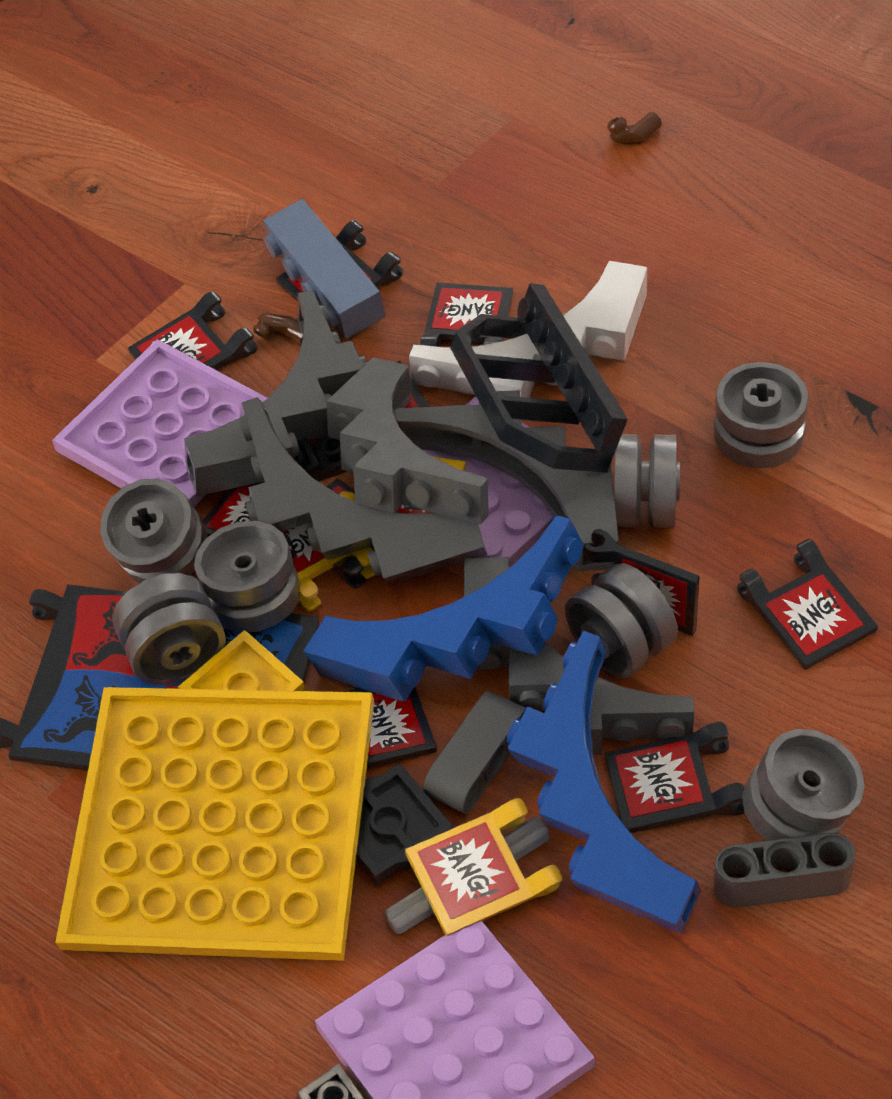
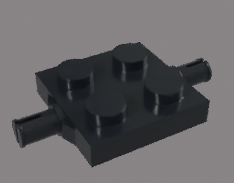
M400 763L382 775L365 779L356 861L376 886L402 869L412 867L405 854V849L453 829L451 823Z

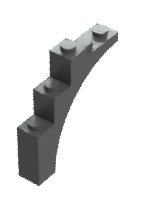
M313 290L298 293V324L302 336L298 358L286 379L262 402L267 408L277 436L292 458L299 457L298 440L305 436L308 440L328 436L327 400L367 364L364 356H358L352 341L340 343L337 332L330 331L329 315L324 304L319 305ZM239 418L214 430L184 438L186 469L196 496L264 482V480L258 481L255 476L251 457L257 455L253 440L246 441Z
M372 358L327 400L328 437L340 440L341 470L354 473L355 504L395 513L401 505L482 524L488 517V478L457 469L433 458L411 442L399 428L395 416V409L405 408L410 402L409 365Z
M520 390L496 391L498 395L520 397ZM480 403L479 405L395 409L399 428L420 449L462 455L491 465L522 483L540 498L554 517L557 515L570 518L584 545L601 546L594 544L591 540V534L596 529L609 533L618 544L611 464L607 473L553 469L501 442ZM512 419L513 422L522 426V420ZM565 425L525 427L559 446L566 447ZM582 549L581 557L573 565L574 571L608 570L614 565V562H590L584 557Z
M258 397L242 402L245 416L239 417L241 429L247 442L253 440L257 454L251 457L252 467L257 480L265 481L264 483L248 487L252 500L246 502V508L251 521L271 524L280 531L312 522L313 525L307 527L311 546L314 551L321 550V553L327 560L374 546L375 550L368 552L375 576L382 575L388 585L462 563L464 558H478L487 555L477 523L437 513H391L355 504V501L336 494L313 479L291 457L277 436L266 406Z
M508 557L464 558V597L484 587L509 569ZM547 641L538 656L492 643L486 659L478 666L482 670L509 668L510 700L523 707H530L540 712L546 710L543 708V703L549 687L553 683H559L565 670L563 667L564 657ZM598 677L595 684L590 718L592 754L602 755V740L615 739L627 742L634 739H667L693 733V697L652 694L625 688Z

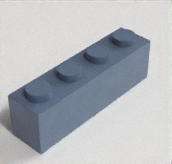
M304 199L263 220L268 235L264 237L268 251L274 258L280 256L287 275L292 281L298 279L301 282L303 292L313 290L319 305L324 304L329 315V327L331 329L336 327L344 338L347 339L386 317L380 291Z

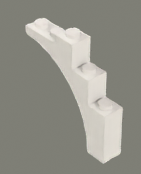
M609 261L600 280L580 303L563 315L588 355L625 361L647 296V267ZM528 334L507 341L472 346L475 354L542 360ZM413 345L409 360L411 378L415 384L475 395L450 349L451 347ZM489 378L496 391L520 390V397L530 398L535 384L532 381ZM555 381L554 384H553V383H548V384H550V385H557L556 381Z

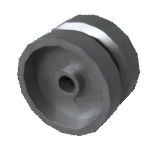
M756 362L743 364L730 370L720 380L716 392L714 437L717 447L730 460L742 466L753 468L776 467L791 460L802 448L805 436V418L809 399L805 383L795 372L778 364Z
M622 434L615 451V511L617 527L636 528L640 522L641 501H649V523L653 528H675V507L680 495V462H676V435L654 434L650 440L649 461H641V439L637 434Z
M158 478L140 479L123 486L110 498L101 515L100 534L105 548L117 560L123 570L138 583L161 574L182 573L190 576L195 571L196 552L204 540L208 538L202 518L193 508L186 495L173 483Z
M259 521L233 523L218 529L206 538L196 552L194 568L199 582L203 585L210 600L211 610L216 613L222 627L241 633L244 630L246 632H257L275 626L292 613L300 600L299 589L301 584L293 564L289 545L284 534L271 524Z
M625 563L615 564L596 579L594 585L585 586L570 597L565 604V618L576 642H578L583 630L599 636L607 650L601 670L616 679L629 678L648 661V656L656 657L677 639L678 625L673 610L665 596L646 575L637 568Z
M182 573L161 574L142 581L125 593L116 604L112 615L114 629L121 645L126 650L127 659L135 676L148 684L160 686L185 681L223 649L226 643L224 629L216 613L211 610L210 600L203 585L193 576Z
M795 729L780 734L769 745L761 757L760 763L747 778L742 793L744 811L753 828L767 841L838 833L845 824V821L861 803L865 784L860 765L851 751L838 740L817 730Z

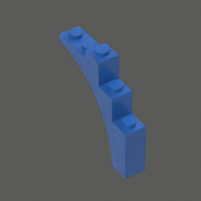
M556 515L538 541L513 566L475 592L454 603L420 615L387 621H352L325 616L304 649V653L322 677L403 702L407 700L414 686L420 682L427 666L471 679L479 664L486 659L492 643L538 656L546 640L550 639L553 635L558 621L550 603L559 595L564 579L572 566L580 559L584 544L572 520Z
M583 630L578 642H572L563 659L565 670L559 683H553L546 693L543 708L546 709L545 712L542 713L527 707L522 719L516 718L509 729L507 736L509 746L507 749L517 762L555 777L553 782L548 780L544 784L538 797L537 806L540 807L538 813L547 825L587 841L585 847L579 845L576 848L569 864V872L572 873L570 880L576 888L682 934L701 893V889L695 879L662 862L637 841L613 812L602 790L592 754L590 718L595 684L607 650L599 636Z

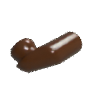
M649 112L633 125H627V121L623 117H616L609 121L607 128L611 133L609 137L616 143H641L661 127L662 121L656 113Z
M264 313L257 318L259 321L253 327V332L266 341L272 339L276 330L296 343L302 344L298 320L293 317Z

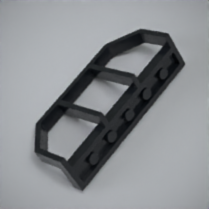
M529 283L525 298H522L518 305V318L480 314L456 331L450 349L501 442L553 469L608 472L628 419L545 285ZM528 334L542 360L475 354L470 343L481 335L513 339ZM489 378L553 384L556 381L567 401L498 395ZM512 419L579 425L580 422L595 449L559 446L513 422Z

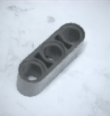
M491 691L485 692L430 768L423 786L424 793L463 814H468L475 807L511 753L507 749L509 746L507 743L508 732L516 718L522 719L526 707Z
M837 833L731 845L721 850L716 857L714 893L717 899L730 907H744L836 895L845 891L851 882L855 848L849 839ZM824 862H834L839 866H828ZM787 868L792 872L784 873L777 871L776 869ZM732 873L740 874L744 876V878L735 879L729 877L728 875Z

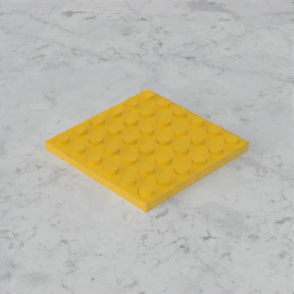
M104 687L55 942L59 949L344 961L374 709L372 693Z

